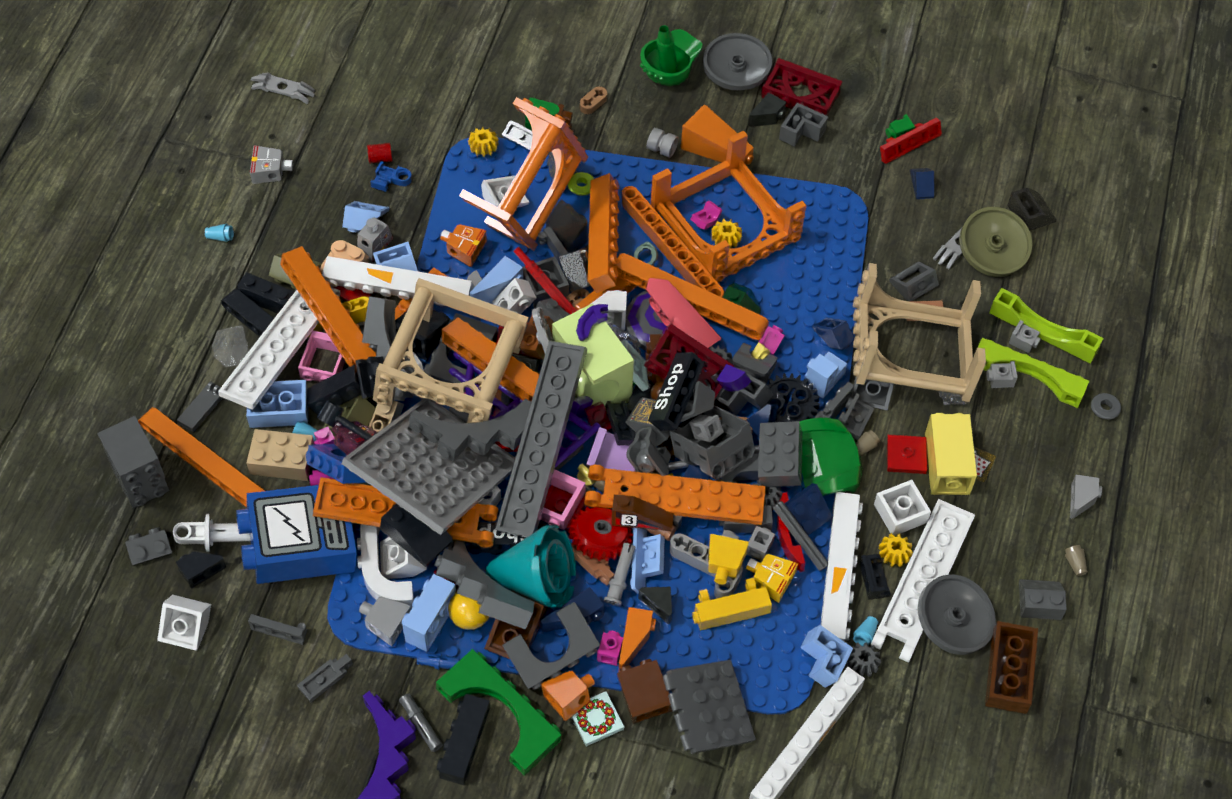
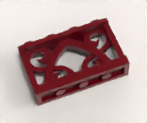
M778 58L774 69L762 87L761 98L771 93L785 101L787 108L793 109L796 103H799L827 116L841 92L842 81ZM777 75L781 76L782 80L776 79ZM775 84H781L778 85L776 88L772 87ZM806 85L812 94L797 97L790 86ZM827 93L831 95L829 100L825 97ZM819 99L824 101L825 106L820 105Z
M670 323L663 330L644 366L650 373L660 376L665 381L675 354L677 352L681 353L680 348L686 352H693L707 365V367H703L697 382L700 381L707 386L704 381L707 380L711 390L715 392L716 398L722 387L718 381L715 384L711 376L715 373L720 374L726 364L733 367L734 365ZM666 339L670 341L669 350L661 349ZM659 354L669 355V357L662 359L666 362V366L657 361Z

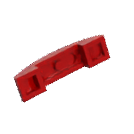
M787 492L782 494L780 500L786 503L789 500ZM778 516L777 531L781 547L789 561L798 563L797 570L804 572L805 560L801 545L792 546L789 530Z

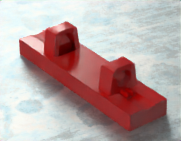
M934 118L925 124L918 123L914 125L915 129L898 138H888L886 140L887 143L880 146L881 161L887 164L942 135L941 120Z

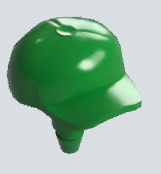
M662 25L659 28L657 39L649 41L641 49L640 67L657 84L666 86L679 85L690 75L692 64L701 52L703 44L682 29H675L670 32L668 26Z

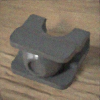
M743 343L733 356L732 362L734 367L767 384L776 367L778 357L769 354L765 359H756L750 354L752 346Z
M650 426L641 428L637 431L634 441L626 452L628 461L637 472L651 473L657 470L661 476L668 475V463L671 458L670 452L665 446L661 448L656 447V433Z

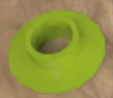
M585 172L575 173L568 183V188L576 195L590 194L591 180L594 178ZM579 183H585L586 186L581 187V186H578L577 184H579Z

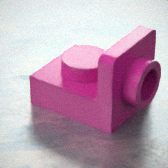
M775 325L772 328L768 326L759 342L774 355L785 337L782 334L784 330Z

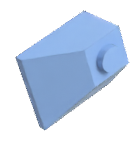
M354 201L345 206L343 227L348 228L350 232H359L366 225L368 219L373 217L380 218L389 211L390 207Z

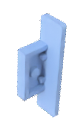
M632 528L634 533L632 545L636 549L631 561L632 578L630 585L632 590L639 594V589L645 587L646 577L663 574L664 537L661 534L647 537V529Z

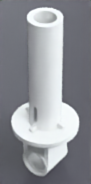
M206 514L205 522H180L173 528L174 540L177 543L205 544L206 552H210V545L213 546V542L251 541L250 533L239 534L237 523L213 524L209 514ZM185 529L188 531V535L181 538L177 535V532Z

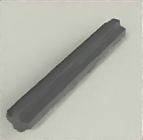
M780 501L774 505L773 509L817 569L823 570L827 567L828 562L784 502Z

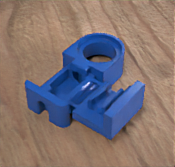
M381 161L375 170L376 178L371 180V187L386 192L388 189L387 185L388 183L391 184V182L399 186H408L412 181L411 172L400 166L397 169L386 167L384 162ZM407 175L408 178L405 180L399 179V176Z

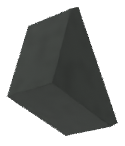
M671 587L640 588L638 599L669 624L672 618Z

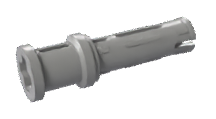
M623 543L614 578L609 581L610 588L607 597H604L606 603L621 606L622 604L620 600L623 590L627 587L625 580L634 550L636 549L634 545L629 547L630 544Z

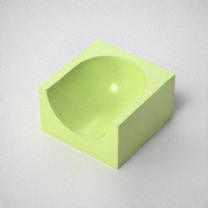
M593 303L552 323L554 342L584 346L588 349L575 397L581 395L588 396L593 400L592 405L600 401L604 403V406L607 401H611L612 404H621L622 401L628 403L632 395L634 359L607 322L604 321L593 325L588 338L584 341H580L577 336L578 320L590 306H593Z

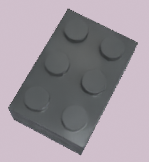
M799 421L760 423L758 478L761 486H801L803 431Z

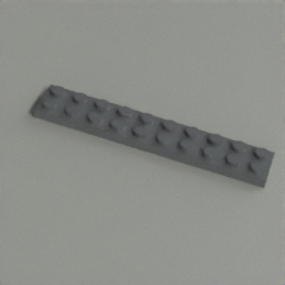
M549 341L496 525L495 530L498 532L527 538L538 529L588 349L584 346Z

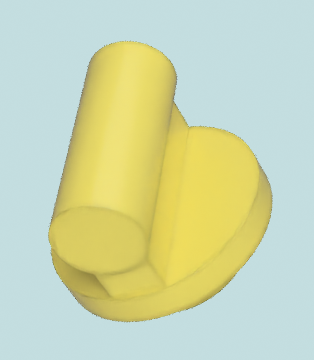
M758 342L751 356L756 359H765L770 354V350Z
M583 463L580 464L577 479L585 482L586 486L593 485L596 481L588 478L589 468Z

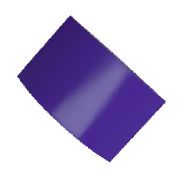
M726 364L717 378L721 387L727 391L742 390L751 382L746 372Z
M585 395L575 397L571 412L579 418L585 417L584 408L591 406L593 400Z

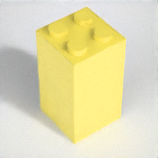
M931 414L925 432L931 495H970L977 477L970 414Z

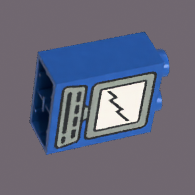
M319 485L247 493V509L236 510L239 534L250 533L251 545L241 546L244 570L255 569L257 584L355 572L357 552L352 523L313 516Z

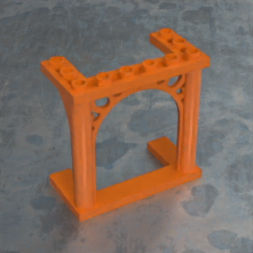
M516 97L513 105L518 111L527 116L533 134L530 152L498 207L464 189L459 196L465 202L497 219L495 220L487 216L484 223L488 227L535 251L538 245L535 242L538 234L580 162L585 163L588 155L585 152V148L577 141L578 138L573 135L574 132L569 129L570 126L565 123L563 117L557 114L553 116L544 107L539 106L537 108L533 106L530 100L526 98L521 100ZM552 151L556 164L553 183L528 227L524 230L515 220L513 214L547 155Z
M745 131L729 138L726 161L672 188V173L668 168L652 176L651 206L656 212L661 214L676 235L717 282H721L731 274H736L746 266L753 265L760 259L767 258L775 251L782 250L790 243H796L802 234L806 204L800 201L785 209L773 199L744 164L748 138ZM732 175L760 209L764 224L761 233L754 241L739 248L729 249V244L726 240L713 246L701 239L674 204ZM776 230L778 233L772 236L767 234L766 231Z

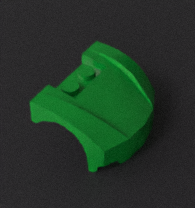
M812 418L799 421L803 431L802 475L805 488L814 483L817 484L822 496L844 491L854 494L860 485L862 463L859 449L848 429L840 420L832 418Z

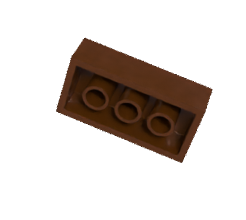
M1001 621L996 622L991 641L985 706L1027 714L1032 704L1038 628Z

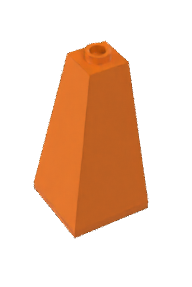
M703 105L682 126L681 149L722 163L727 158L729 138L738 133L710 108ZM748 142L746 146L744 162L745 165H749L754 158V147L751 146Z

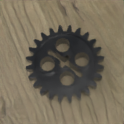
M783 373V378L781 379L778 375H776L775 381L769 379V385H766L773 396L767 404H777L780 407L777 410L776 422L803 421L812 419L817 415V409H819L820 405L818 403L819 396H816L817 389H813V383L808 384L807 378L801 381V375L794 378L793 373H791L790 377L787 378L786 374ZM781 390H786L787 392H786V393H780L779 391H781ZM800 396L805 397L804 399H801V400H800V399H797V397H800ZM785 404H787L786 412H785L784 416H781V415L783 414V412L785 411ZM791 412H796V413H798L797 415H794V416H793V415H790Z

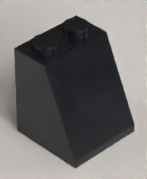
M433 310L430 321H422L412 347L417 357L427 361L433 350L439 345L442 328L447 326L450 320L446 314ZM406 312L395 320L396 332H398Z

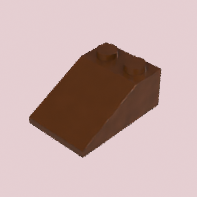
M512 590L510 591L534 602L530 621L526 629L495 619L484 648L508 659L510 658L502 644L521 634L530 649L540 629V621L544 619L548 606Z

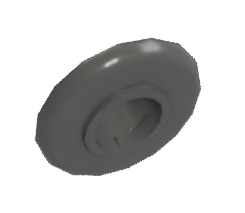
M1101 393L1093 397L1091 409L1096 416L1109 420L1116 418L1120 414L1121 404L1115 396ZM1101 405H1108L1110 407V410L1103 409Z

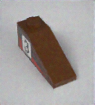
M614 494L611 526L672 531L673 513L635 496Z

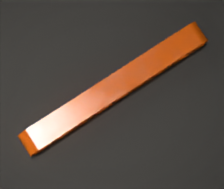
M633 186L625 187L622 190V206L687 282L723 297V288L638 189Z
M620 253L617 257L619 278L645 290L649 278L668 280L700 315L747 337L760 340L769 325V321L762 315L625 253Z
M152 407L138 420L144 430L246 508L247 493L264 491L156 408Z

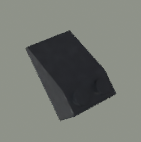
M397 503L381 517L380 530L425 567L453 542V538L447 531L440 535Z

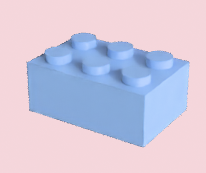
M306 380L274 381L253 410L247 408L246 416L249 427L295 426L297 422L302 423L303 421L308 424Z
M433 574L430 580H426L420 597L417 596L414 599L412 610L410 613H406L402 619L405 642L426 652L449 617V601L456 593L454 583Z

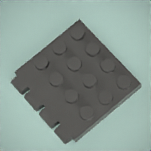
M731 660L671 669L666 672L667 675L662 676L666 691H672L671 694H668L672 711H678L679 713L674 715L678 731L685 733L680 736L684 751L690 750L691 754L750 743L756 740Z

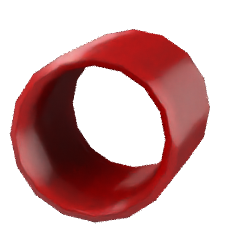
M390 143L367 145L369 164L380 163L381 161L392 162Z

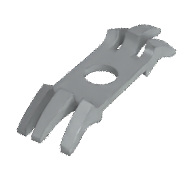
M261 73L251 78V81L259 82L252 85L251 89L253 90L262 89L266 92L271 91L290 96L292 99H299L306 104L309 103V100L301 93L311 97L315 95V89L302 81L294 82L273 76L270 73ZM285 83L288 86L286 89L281 90L278 88V85Z
M961 229L933 257L936 261L946 250L938 262L941 265L949 256L953 255L946 266L948 270L962 254L960 245L955 242L960 237Z

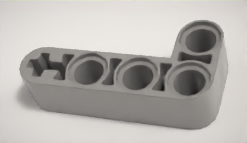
M681 533L671 537L670 554L674 558L715 577L714 573L708 572V546ZM699 553L701 556L696 557L693 554ZM742 565L736 578L727 577V582L724 585L715 583L714 595L716 598L733 595L741 580ZM720 587H726L728 590H721Z

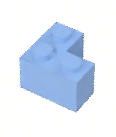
M829 351L825 356L819 354L815 359L812 358L809 361L805 378L808 379V384H814L813 389H817V395L824 398L845 374L847 363Z
M821 625L808 631L800 647L817 659L809 677L823 687L838 681L853 650L851 646Z

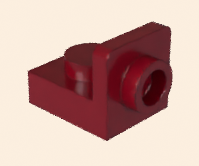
M600 401L584 408L590 426L597 422L607 432L612 428L604 403Z

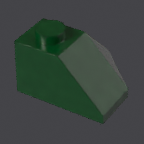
M735 282L727 287L722 298L760 315L761 308L752 289Z

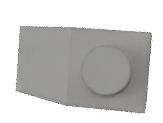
M1075 475L1071 484L1070 518L1074 519L1093 506L1098 497H1101L1102 486H1099V478Z

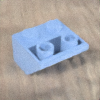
M409 242L373 253L377 265L418 271Z

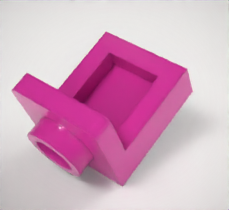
M709 200L706 202L703 210L694 213L690 220L699 228L705 230L717 223L722 209Z

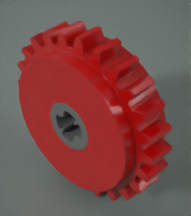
M586 507L585 512L579 510V513H575L574 518L571 520L569 528V539H573L572 545H577L576 550H581L584 556L588 555L590 559L596 558L598 561L601 559L608 561L609 558L616 560L617 555L620 557L623 543L631 545L633 534L631 533L632 527L611 526L612 510L611 508L607 509L604 507H593L591 509Z

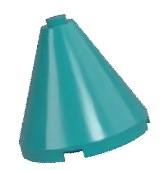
M558 525L543 526L489 562L486 567V575L501 586L550 608L562 607L570 601L574 591V586H570L571 576H576L575 556L571 541L565 531L558 530Z

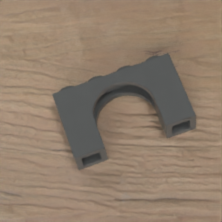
M457 313L455 314L453 320L459 317L464 322L469 323L475 330L483 333L489 340L496 343L498 327ZM441 335L439 346L433 350L432 360L430 364H426L424 372L442 382L462 383L449 373V369L453 367L464 375L467 369L458 367L448 360V355L452 349L442 343Z
M754 453L749 460L720 479H717V481L738 483L745 480H758L759 453ZM771 505L764 506L762 525L719 521V526H723V532L724 530H730L734 533H753L756 526L767 528L771 531L773 524Z
M575 602L555 612L565 628L569 639L568 648L560 659L553 662L538 660L531 653L521 634L502 644L528 689L531 687L533 690L542 686V680L549 676L551 679L562 673L560 669L567 665L571 668L580 662L578 658L583 655L589 657L598 651L596 648L600 644Z

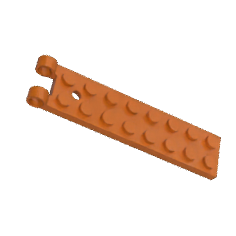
M596 464L589 466V479L605 481L603 495L597 491H587L585 493L584 504L589 507L612 508L614 494L635 496L671 512L675 516L762 525L765 486L607 469ZM627 487L628 490L626 492L621 491V488Z
M320 477L313 516L380 527L381 517L396 503L373 486L358 483L342 484L335 479ZM477 503L460 518L461 523H454L446 531L455 540L477 543L485 548L492 547L494 534L490 531H479L477 527L479 517L485 521L497 520L498 508L494 505Z

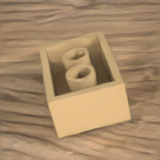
M255 429L247 459L249 474L308 481L311 466L307 464L306 452L308 451V445L314 444L313 435Z

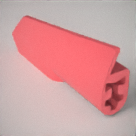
M649 278L646 288L651 296L649 303L666 326L670 323L707 348L721 340L716 331L668 280Z

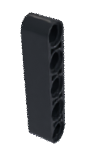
M238 289L232 290L220 300L222 306L259 337L274 320L272 316Z

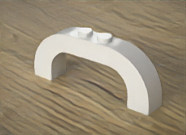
M361 524V538H357V548L361 550V556H358V568H362L367 590L375 600L379 597H384L410 605L413 608L412 581L393 582L384 578L380 573L378 543L380 527Z

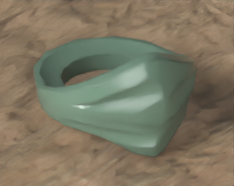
M645 242L637 247L634 258L638 259L640 252L644 249L651 250L652 259L647 264L653 266L658 259V252L653 244Z

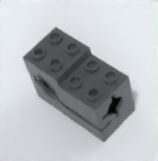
M135 416L97 433L113 472L132 508L142 506L147 501L155 497H161L169 491L159 459Z

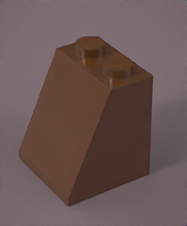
M647 659L641 661L639 666L633 668L631 665L625 666L617 673L633 724L672 711L668 697L669 691H666L657 660Z

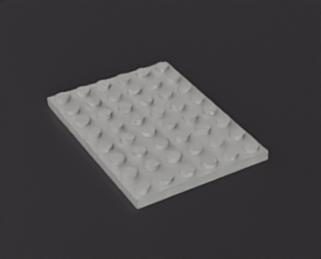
M424 398L344 457L341 464L441 535L512 473L516 458L497 444H494L484 456L472 451L467 446L454 462L442 457L437 452V443L431 442L427 437L413 431L409 427L410 414L417 410L438 420L454 423L465 422L435 401Z

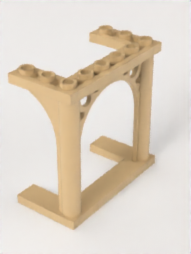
M869 263L867 270H864L862 274L863 283H859L858 297H854L853 308H856L853 314V321H856L853 328V334H856L853 342V348H856L853 356V361L856 362L853 375L856 376V384L864 385L865 380L868 379L962 395V401L970 402L986 364L985 349L977 348L974 357L972 353L971 318L981 296L980 281H972L961 310L908 302L891 297L877 283V264ZM868 314H875L879 320L872 319ZM899 318L958 327L961 378L907 370L893 364L877 348V328L886 321Z
M418 278L414 297L384 363H379L377 367L373 400L381 405L391 407L397 387L401 391L411 392L420 398H427L436 401L440 405L455 408L459 412L469 413L467 423L488 421L490 419L493 399L512 353L519 354L521 350L519 346L525 334L529 317ZM434 302L504 327L487 368L478 377L462 383L442 382L427 375L416 363L412 349L413 341L422 321H430ZM405 367L414 368V372L411 374L401 370ZM476 383H480V384H481V385L479 386V389H478V387L475 385ZM466 387L471 388L475 394L474 397L464 394L463 389Z

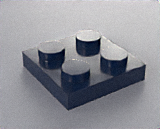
M814 483L784 503L807 535L833 518L817 484Z

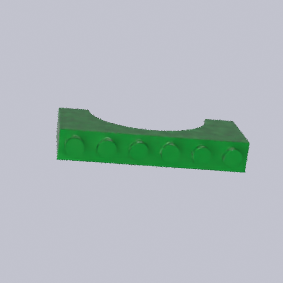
M472 649L436 682V690L450 703L465 696V694H482L493 697L506 705L516 718L520 731L519 742L510 754V762L525 776L561 741V731L555 724H550L545 719L546 716L541 710H535L530 705V700L525 695H520L511 681H505L501 677V672L495 666L491 667L482 653H476Z

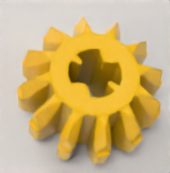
M483 127L481 130L475 129L474 132H471L468 140L471 152L475 153L476 156L482 154L483 157L486 154L491 156L492 152H496L499 144L496 132H492L490 128L485 130Z
M725 219L722 222L717 221L712 228L711 236L712 241H715V245L726 240L729 244V249L732 246L737 247L738 243L742 240V229L739 227L738 222L732 223V219L729 222Z
M891 533L889 537L882 539L878 549L880 550L881 558H884V564L890 562L892 568L894 564L901 567L903 563L907 564L913 550H911L912 543H907V537L902 539L900 533L897 537Z

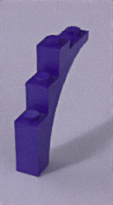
M368 691L363 695V700L378 728L379 755L374 773L358 799H400L401 791L394 781L409 770L407 764L409 760L401 750L416 740V728L410 720L405 721L402 716L396 720V717L390 710L386 711L383 708L384 704L378 695L373 696Z

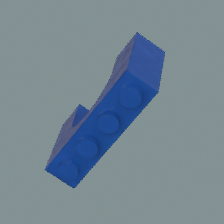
M352 443L308 445V451L306 452L308 465L342 484L367 483L341 464L344 457L358 448Z

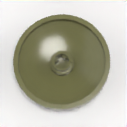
M1000 207L979 209L968 217L960 231V248L965 259L972 267L983 274L994 277L1011 275L1020 270L1031 255L1032 237L1027 225L1018 215Z

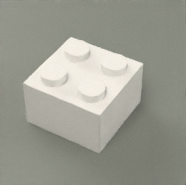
M913 480L877 493L874 502L889 532L894 536L926 524L931 513Z

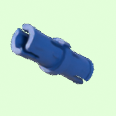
M419 651L417 656V665H427L438 670L440 668L451 669L460 661V658L444 656L442 653L430 654Z

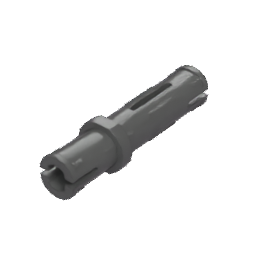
M411 694L403 695L399 702L407 712V718L414 723L431 752L439 750L443 744L424 717L423 709L417 706Z

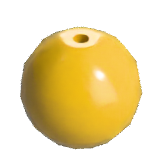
M456 592L449 601V616L457 627L465 630H475L482 627L489 619V616L478 613L480 604H477L476 600L459 595Z

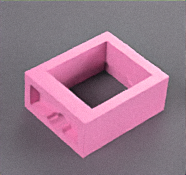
M312 331L298 370L300 378L306 381L321 382L341 372L346 361L340 354L333 373L309 368L316 348L339 352L327 333Z
M554 469L550 484L573 494L562 515L543 507L540 520L549 525H558L560 529L565 530L586 493L585 482Z

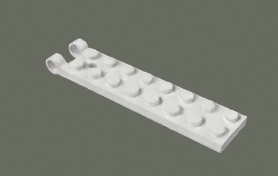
M331 287L335 295L340 297V290ZM298 290L294 292L219 389L220 397L253 410L319 323Z
M938 499L870 646L874 645L875 648L880 650L886 636H891L905 643L899 659L909 663L923 632L918 617L920 594L931 581L937 577L949 574L975 514ZM901 619H906L908 624H902Z

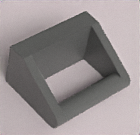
M921 262L915 263L889 279L894 288L907 301H913L939 285L936 270ZM916 271L921 273L906 283L901 281Z

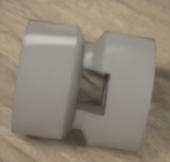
M655 127L649 135L646 148L654 152L660 151L661 155L671 158L678 145L679 137L671 133L665 134L664 130Z

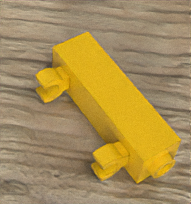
M754 578L746 579V592L710 600L707 589L700 590V595H698L700 603L695 604V610L692 612L693 621L695 624H698L700 630L770 614L772 603L767 588L757 589Z

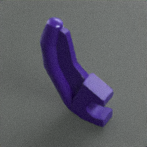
M608 304L590 306L579 318L576 333L580 341L588 338L593 325L607 321L608 313L601 312H608Z

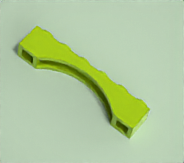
M1003 288L1000 289L989 312L1014 326H1017L1020 320L1023 321V324L1039 331L1038 337L1090 364L1104 339L1088 330L1071 329L1046 320L1031 310L1019 296Z
M981 339L978 348L985 349L986 364L983 370L987 371L990 369L991 364H1007L1015 361L1016 371L1028 374L1043 382L1055 393L1061 402L1076 408L1079 407L1089 380L1066 372L1064 369L1051 366L1044 361L1031 358L1027 354H1022L1009 347L999 345L992 340Z

